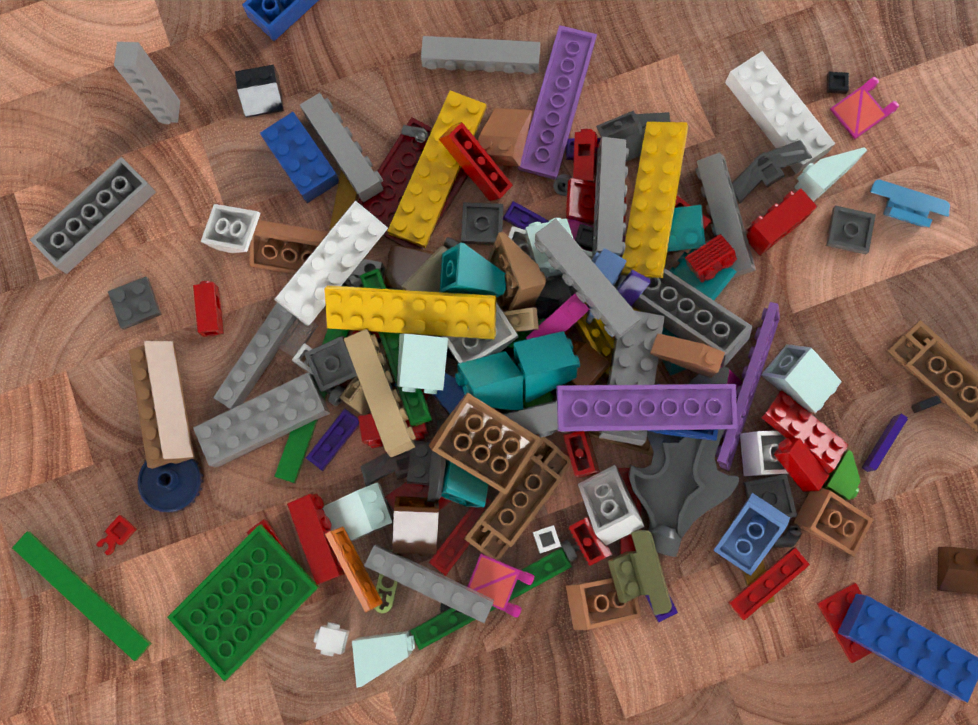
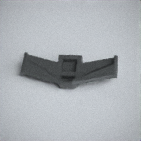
M798 140L772 151L763 152L754 158V161L732 182L738 202L741 204L762 181L766 187H769L785 177L781 170L782 168L811 159L812 156L803 142Z
M411 449L392 458L386 452L360 466L366 487L394 471L397 480L406 478Z

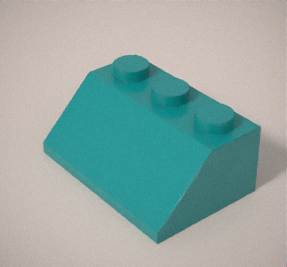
M694 205L674 208L667 252L694 249L704 245L705 235L702 206Z

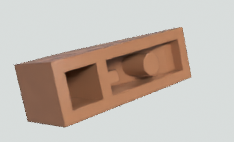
M657 334L650 354L712 378L719 372L725 352L706 344Z

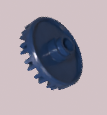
M190 459L177 464L168 463L151 469L147 467V462L145 461L139 471L137 482L141 498L149 507L160 512L183 511V508L191 506L190 503L195 502L196 496L200 495L199 491H202L200 486L203 483L201 479L203 474L200 472L201 467L198 466L199 463L194 459Z

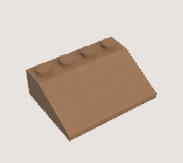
M500 232L488 257L489 262L505 273L507 284L504 294L496 297V302L502 312L532 308L546 284L545 275L540 271L538 264L504 232Z
M466 393L441 425L430 442L429 447L432 451L507 495L541 438L476 397Z

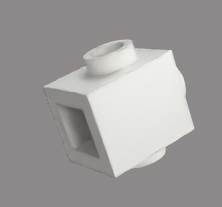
M328 622L327 625L321 626L320 630H316L314 642L317 644L315 649L321 650L320 654L333 656L334 653L343 654L349 630L340 629L339 624Z

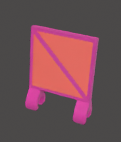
M872 77L863 86L830 108L831 112L854 140L894 113L899 107V104L893 101L882 109L871 96L869 91L873 90L879 83L876 77Z
M481 553L468 587L494 599L493 607L505 611L511 616L519 617L522 608L508 603L517 579L531 585L535 576Z

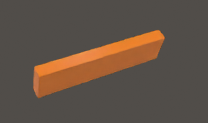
M342 526L325 534L365 613L383 604L344 527Z

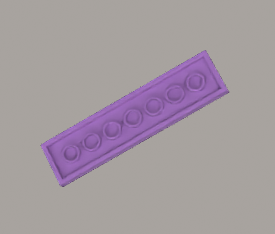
M559 25L518 170L555 180L558 177L597 34Z
M770 302L768 309L764 308L761 317L763 325L762 328H757L755 334L757 342L755 347L752 346L748 356L750 363L749 366L744 367L742 373L744 381L742 386L739 385L736 391L738 429H724L722 435L724 438L722 446L719 445L715 457L718 458L717 462L722 469L730 471L739 444L740 434H742L780 320L779 304Z
M736 384L556 386L557 431L738 429Z

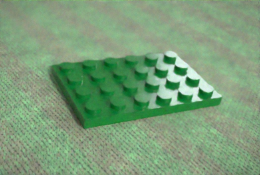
M258 525L167 618L225 682L317 591L319 586L316 585L313 579L263 525Z

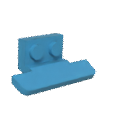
M876 180L872 184L871 193L888 198L883 215L920 227H930L933 219L927 218L929 211L949 217L950 204L946 200L883 180Z

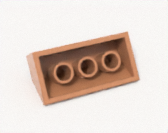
M258 220L250 242V266L295 274L329 232Z

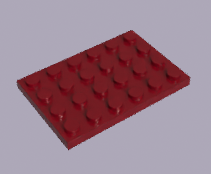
M411 117L407 125L424 128L428 134L426 140L419 143L414 137L400 134L377 170L383 179V182H381L383 191L365 202H362L361 199L358 200L361 206L381 221L388 229L433 129ZM462 167L458 172L433 232L468 177ZM388 229L382 235L400 246L423 250L421 246L388 234Z

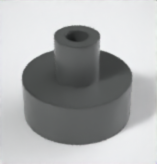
M561 174L556 178L553 187L557 194L567 196L568 180L572 178L571 176Z
M338 385L336 388L327 389L326 392L330 395L328 402L338 406L343 401L339 397L346 388Z
M567 539L561 542L560 545L569 562L578 559L575 552L580 550V546L577 545L578 542L570 544Z

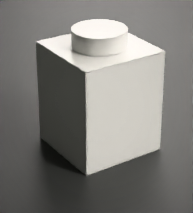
M554 525L533 532L539 553L561 546Z

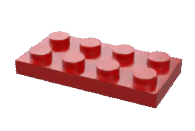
M782 390L776 395L761 417L786 439L800 438L828 473H831L836 468L849 445Z

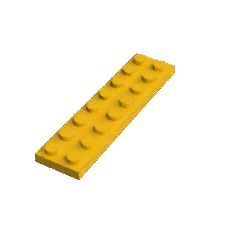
M451 90L449 91L389 226L388 234L426 248L461 168L439 141V138L451 126L463 122L471 134L475 136L487 104Z
M687 122L646 123L625 239V251L622 256L626 260V264L621 275L627 276L631 270H634L645 277L663 278L688 131Z
M326 286L324 288L327 328L361 331L368 329V331L481 339H495L496 296L343 286Z

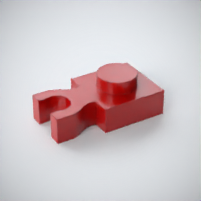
M119 515L104 531L108 536L99 540L96 546L103 547L107 543L108 549L104 553L111 555L116 548V544L123 546L137 528L124 516Z

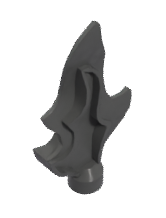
M720 367L719 372L712 378L698 374L691 379L689 384H727L729 368ZM718 429L716 441L647 431V438L654 451L651 465L639 468L630 464L628 477L634 493L647 511L650 521L648 531L652 534L658 553L677 557L682 537L693 522L731 496L739 482L738 476H729L717 471L715 455L724 429Z

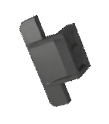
M634 110L596 126L601 138L610 137L626 140V148H629V154L625 162L641 156L644 132Z
M446 418L437 420L436 433ZM413 440L415 448H412L410 452L407 484L429 486L427 502H435L442 495L446 458L432 451L429 447L430 442Z

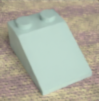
M864 147L820 159L816 164L811 162L803 170V173L798 176L797 180L799 182L794 188L797 191L802 188L814 202L852 168L867 149Z
M379 483L359 489L325 505L323 508L325 515L331 521V531L343 526L351 541L393 525L394 519Z

